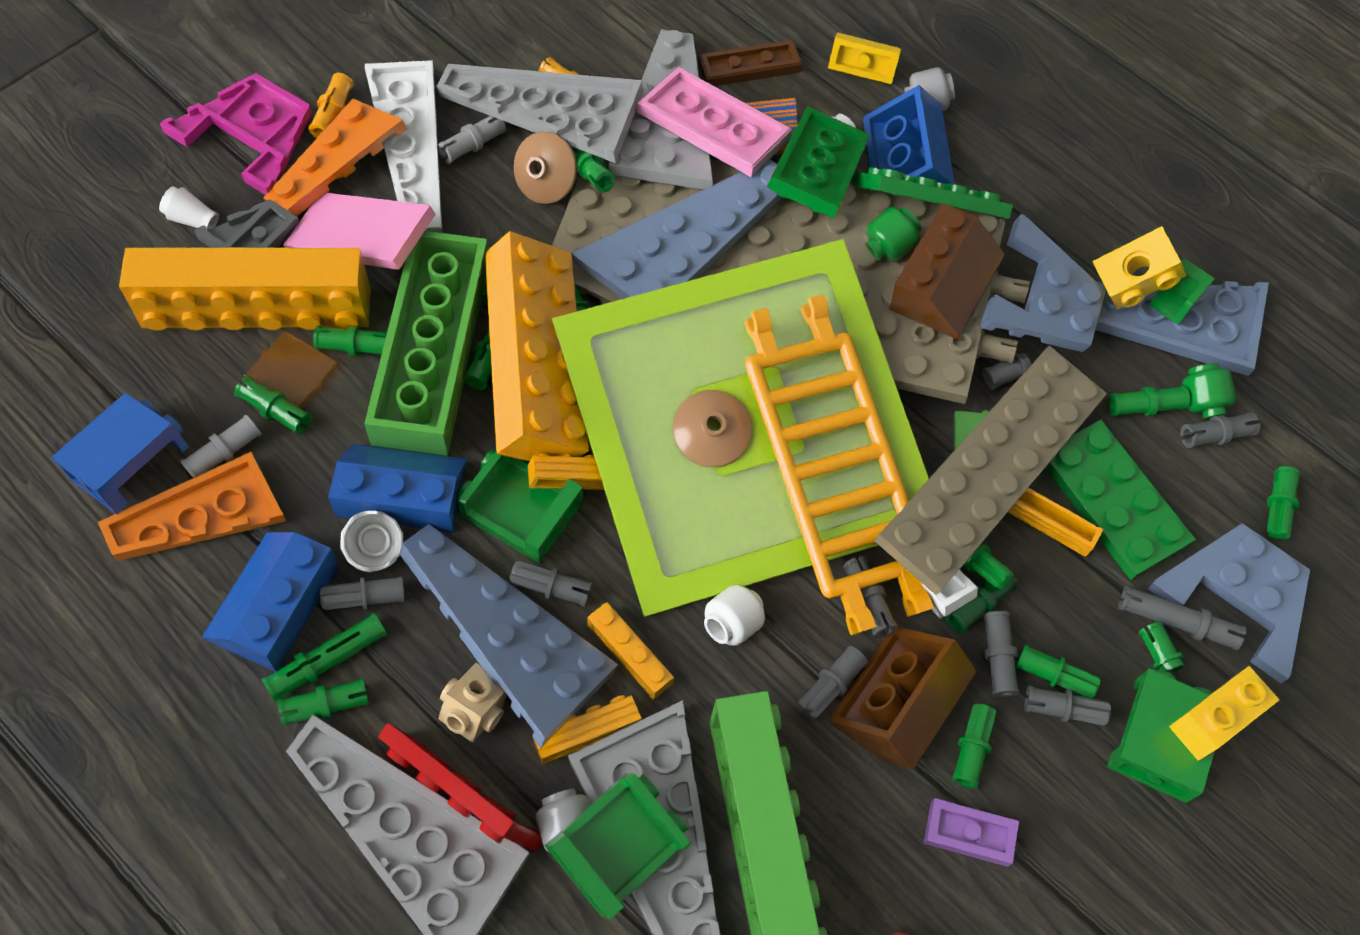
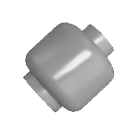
M940 67L912 74L909 80L910 86L904 88L905 93L920 85L941 103L942 111L947 110L950 106V100L955 99L951 74H945Z
M568 789L541 800L543 807L536 812L535 819L543 845L548 843L591 804L587 796L576 794L575 789Z

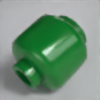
M889 207L867 225L866 234L869 241L865 245L877 260H881L884 257L890 262H898L919 244V231L922 228L919 221L907 208Z
M1218 363L1204 364L1189 369V375L1181 382L1182 386L1185 385L1188 388L1190 394L1188 411L1194 414H1202L1204 420H1208L1213 416L1227 415L1225 408L1232 406L1237 401L1230 371L1226 368H1219Z

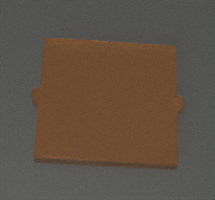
M284 331L268 350L261 351L259 360L244 376H251L255 381L271 391L279 390L285 394L286 400L302 408L316 391L320 392L322 390V384L337 368L338 364L333 359Z

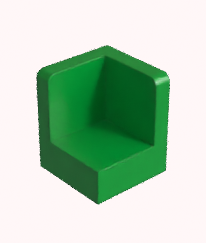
M1185 258L1182 259L1181 263L1186 276L1181 278L1175 286L1167 290H1159L1149 303L1152 308L1177 325L1181 323L1215 279Z

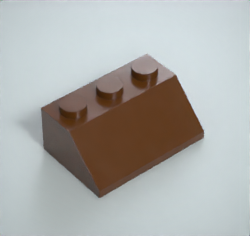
M942 203L894 285L890 310L957 340L959 339L1005 255L978 217Z
M898 627L894 633L886 636L867 666L858 676L828 721L836 729L879 759L913 770L977 670L955 639Z

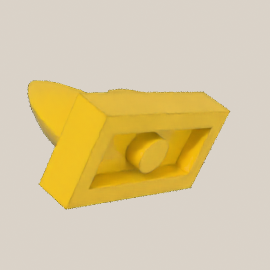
M837 32L828 69L892 84L901 48Z

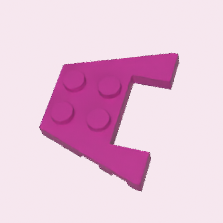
M255 73L218 92L219 98L205 105L196 103L187 108L188 114L176 120L169 117L160 123L163 133L186 147H189L211 125H215L260 152L261 155L241 174L246 184L266 195L275 183L280 180L312 115L310 104Z

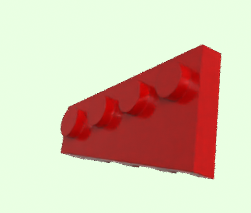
M387 723L378 735V738L390 747L386 754L404 768H408L412 764L420 771L416 778L422 784L436 793L442 788L451 796L447 804L467 818L473 813L483 821L479 829L495 842L501 844L505 838L532 851L538 849L542 843L540 832L513 820L516 816L515 813L488 795H480L481 788L456 770L450 771V764L409 733Z

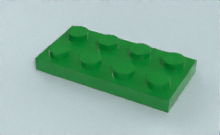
M807 106L771 176L767 188L775 191L783 198L792 199L809 207L818 214H825L834 219L870 134Z
M869 167L868 174L855 172L852 185L853 187L883 191L892 195L916 198V200L940 205L945 203L954 208L1010 219L1013 207L1012 204L1000 202V194L970 190L965 186L939 183L934 179L908 176L902 172Z
M1102 420L1072 435L1045 467L1083 519L1104 529L1099 540L1130 581L1186 549L1196 540Z

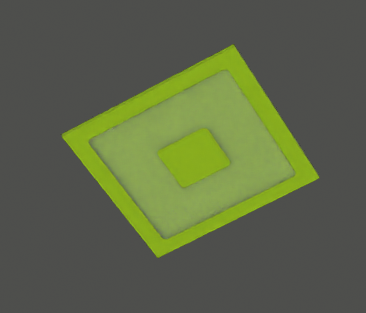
M844 239L552 318L644 617L719 595L732 585L745 587L812 566L745 367L746 358L758 354L754 341L748 334L744 323L746 319L752 318L751 313L753 311L768 309L772 323V333L779 349L814 340L810 326L804 320L800 308L803 305L809 304L807 300L810 297L824 294L828 305V317L834 334L846 332L852 337L909 501L929 480ZM839 349L763 369L770 391L847 371ZM852 385L776 405L783 428L859 408ZM704 390H718L734 396L743 404L751 420L752 432L746 450L737 460L721 467H704L693 463L681 453L673 436V421L679 406L691 395ZM710 419L706 422L707 427L712 431H717L721 428L720 422L716 419ZM865 422L788 444L795 465L867 446L872 444ZM878 459L804 479L801 480L808 503L884 482L885 479ZM891 496L817 517L814 518L821 541H825L891 521L897 513ZM874 542L828 556L827 559L830 561L879 545Z

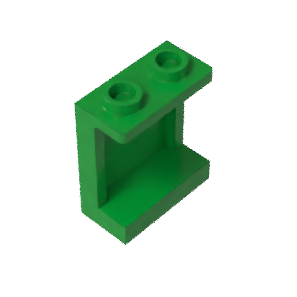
M490 450L481 463L480 472L473 481L467 480L458 493L457 499L460 515L470 523L540 564L582 506L583 487L569 479L563 489L529 488L528 464L520 459L497 454V451Z
M1149 668L1135 680L1133 687L1138 691L1121 744L1111 752L1107 768L1187 803L1203 794L1215 751L1198 761L1169 726L1213 692L1205 688L1191 687L1179 682L1169 672Z
M635 773L624 774L569 825L544 845L600 916L609 920L624 908L621 902L677 850H685L691 844L684 834L688 830L684 821L673 810L670 809L668 812L664 810L656 800L660 795L659 791L643 774L640 777Z

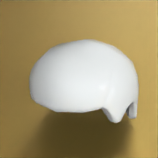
M364 511L350 518L343 528L340 549L347 562L355 568L366 572L382 570L390 567L400 556L403 532L397 521L384 512Z

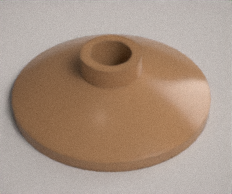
M537 132L527 137L519 146L514 159V176L522 193L534 202L550 204L560 201L570 192L576 180L577 162L574 151L569 143L560 135L552 132ZM538 162H540L542 167L541 172L539 174L537 171Z
M704 390L688 397L679 406L673 421V436L681 453L693 463L704 467H721L734 462L746 450L751 438V420L743 404L734 396L718 390ZM710 419H716L720 422L721 428L717 431H712L707 427L706 422Z

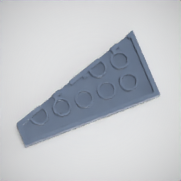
M769 159L752 177L743 172L737 173L571 253L572 261L622 299L698 279L783 198L775 191L767 188L777 164Z
M1224 281L1222 285H1210L1197 304L1181 323L1177 325L1149 305L1159 290L1146 295L1135 306L1122 307L1117 310L1104 283L1097 282L1106 290L1095 330L1206 364L1218 363L1219 368H1226L1229 371L1249 376L1254 371L1269 283L1256 282L1254 286H1238V282Z
M430 524L402 543L401 557L425 589H430L441 603L439 609L446 619L452 618L461 630L460 638L494 685H500L512 700L510 707L518 718L524 717L534 731L532 737L540 748L614 674L618 665L616 662Z

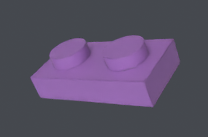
M934 798L930 804L923 844L1009 867L1013 864L1019 821Z

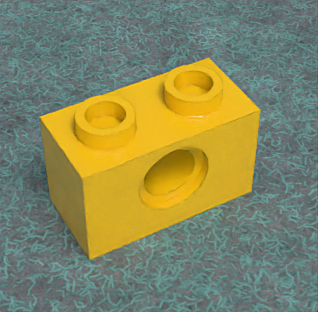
M1162 226L1093 261L1117 310L1122 307L1135 306L1146 295L1157 290H1167L1175 286L1181 278L1186 276L1182 263ZM1149 267V270L1144 275L1132 276L1138 268Z
M1248 666L1169 727L1199 761L1220 748L1277 703L1279 699L1254 670Z

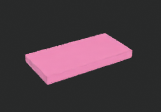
M680 67L676 68L637 103V113L750 177L791 139V128Z
M326 193L311 205L283 246L285 248H360L364 265L399 270L436 214L431 206L426 204Z

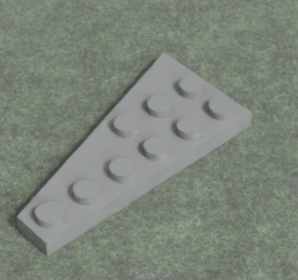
M661 29L642 77L644 91L641 99L678 67L699 78L693 34ZM636 110L616 163L609 162V170L614 175L702 190L713 186L709 153L640 115Z
M448 64L437 84L439 95L442 98L535 133H555L563 137L570 146L614 163L618 159L637 110V103L640 101L644 91L642 80Z
M682 700L569 755L568 760L585 796L589 798L591 804L624 774L635 773L638 777L643 774L659 791L660 795L656 800L666 812L670 809L673 810L688 828L684 834L691 844L685 850H677L632 892L652 935H720Z
M313 715L286 752L423 935H480L529 858V851L505 838L501 844L495 842L479 829L482 823L480 820L472 815L469 818L461 815L447 804L448 800Z

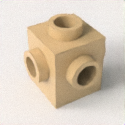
M475 663L460 680L453 678L442 691L440 700L443 701V705L438 719L445 723L452 732L461 734L473 743L484 730L491 732L496 727L504 713L502 708L507 694L500 685H494L483 668Z

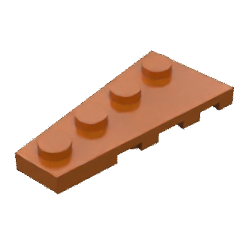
M352 99L282 178L275 183L263 199L265 201L270 199L295 216H298L330 191L328 184L333 180L342 177L346 178L356 170L354 164L368 153L374 156L384 148L382 142L393 133L400 136L405 132L407 127L404 121Z

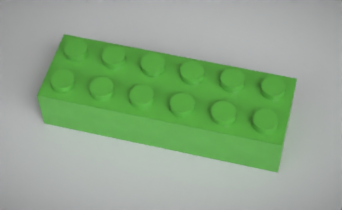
M424 231L405 260L364 423L371 446L448 456L464 384L463 377L467 371L481 307V295L486 284L485 253L488 251L487 239Z
M768 691L716 699L710 720V728L750 935H827L825 927H818L814 909L820 907L815 880H808L804 862L810 861L808 842L805 834L798 835L795 817L800 816V806L795 789L789 790L785 773L790 772V759L786 746L780 747L776 730H781L777 704H770Z

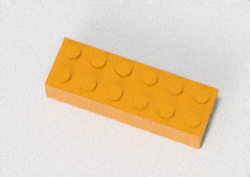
M509 231L485 253L497 454L530 461L533 455L539 453H547L549 456L571 454L573 457H581L589 451L588 435L552 322V318L577 312L571 252Z
M125 248L119 288L141 328L158 331L165 328H187L190 330H202L204 328H226L229 330L264 328L277 330L281 327H301L307 330H314L318 325L349 329L350 326L369 327L371 288L360 248Z

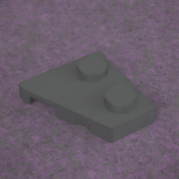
M269 199L254 205L250 210L239 211L226 216L227 223L209 230L203 225L198 227L195 233L198 240L210 248H278L290 236L298 225L299 220L297 216Z

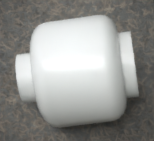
M740 585L729 586L707 603L705 608V628L708 634L721 644L738 646L764 625L765 613L762 599L755 591Z

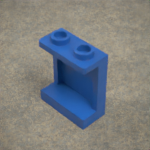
M125 393L51 458L72 482L117 515L129 504L118 491L120 486L168 443L182 453L189 446L181 437L184 429L173 417L168 414L161 417L159 411L149 401L143 399L139 402Z

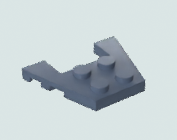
M1021 214L1013 223L1007 246L1038 262L1025 308L1023 310L995 294L987 302L980 327L991 331L996 327L1009 331V335L1020 338L1025 334L1041 338V343L1083 352L1092 344L1106 290L1031 220Z
M1243 523L1157 578L1148 587V590L1159 598L1183 606L1200 582L1269 631L1250 662L1281 684L1291 676L1310 569Z

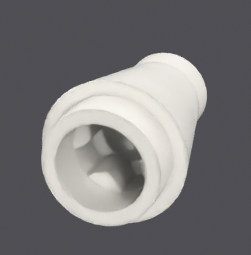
M174 186L170 187L160 202V212L165 214L167 220L195 228L205 225L207 230L217 225L219 214L207 207L184 187L179 189Z

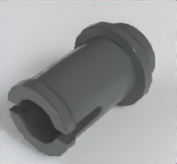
M1015 352L1012 364L1002 361L991 367H986L982 369V378L987 388L992 391L999 386L1019 379L1032 363L1025 353L1019 354Z

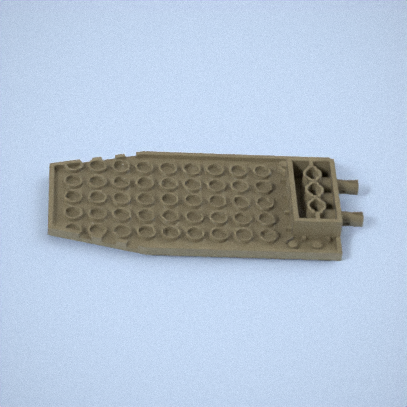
M603 159L605 162V167L609 169L610 161ZM710 159L713 185L741 172L720 159ZM579 175L552 246L573 253L702 191V189L614 175L616 180H611L615 183L614 187L608 192L601 193L594 188L589 180H585ZM848 185L834 219L825 214H818L809 207L792 199L782 198L700 277L844 239L896 388L962 404L966 403L975 360L982 356L1012 364L1018 340L1004 339L985 334V330H982V327H980L988 299L997 294L1004 299L1024 304L1030 284L1028 280L998 275V271H996L958 340L890 310L894 285L916 247L898 262H890L884 257L881 260H877L865 245L869 241L866 227L885 209L889 207H896L898 209L905 207L916 217L922 229L919 231L921 240L941 205L916 200V198L892 195L883 191L853 187L852 185ZM959 209L978 217L1000 247L1006 218ZM572 261L574 284L577 286L580 294L586 295L588 293L600 299L601 304L622 299Z

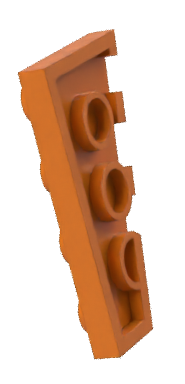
M249 452L127 508L117 515L114 514L103 519L98 524L113 557L117 561L286 522V519L252 452Z

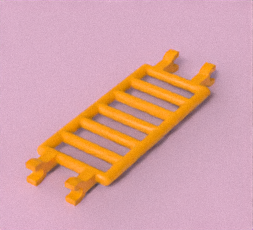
M823 294L810 297L807 300L809 304L803 305L800 308L804 320L810 326L814 340L779 349L772 333V323L768 309L753 311L751 313L752 318L746 319L744 323L748 334L754 341L758 354L747 357L745 367L821 593L826 598L841 597L846 612V623L849 633L854 635L876 627L872 613L866 607L860 590L862 588L897 578L903 594V605L907 617L933 609L934 607L929 594L923 589L922 583L898 561L834 580L827 557L874 543L877 536L891 521L821 541L814 518L891 496L896 513L898 514L909 502L852 337L846 332L834 334L828 317L827 301ZM840 350L847 371L770 391L763 371L764 368ZM852 385L859 408L785 428L782 427L776 405ZM865 422L872 444L795 465L788 443ZM878 459L885 479L884 482L808 503L801 480Z

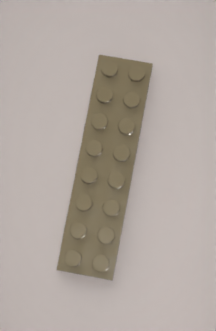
M1049 345L874 541L937 595L1107 393Z

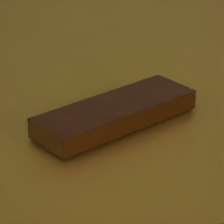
M794 40L699 54L698 64L704 81L713 86L799 73L802 69V62Z

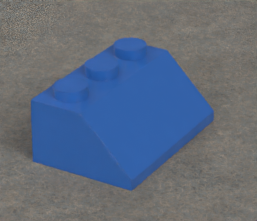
M920 85L863 117L865 133L870 134L866 143L870 167L894 170L913 177L919 176L934 179L939 183L955 184L941 103Z
M352 444L337 461L328 499L335 516L339 518L350 519L358 513L374 510L384 512L394 518L400 526L424 528L430 524L439 531L454 532L459 509L457 496L464 484L468 459Z
M295 532L266 533L202 638L270 670L278 671L319 602L321 587L329 585L339 568L332 549Z

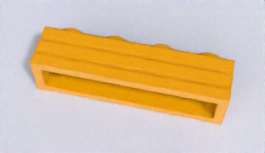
M539 453L533 455L528 464L529 488L563 489L570 479L581 485L583 489L604 490L594 455L573 457L571 454L549 456L547 453Z
M1029 487L1008 511L1011 515L1085 557L1092 551L1104 530Z
M608 602L587 617L588 627L594 631L653 701L673 685L674 676Z
M624 695L617 696L610 701L611 704L603 707L595 705L585 711L586 714L578 717L573 715L542 748L539 747L533 738L542 765L577 752L641 721L642 718L632 695L626 698Z

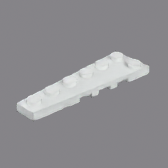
M433 61L365 64L374 108L402 119L407 127V130L400 136L393 133L383 141L397 201L430 205L436 215L425 231L442 233Z

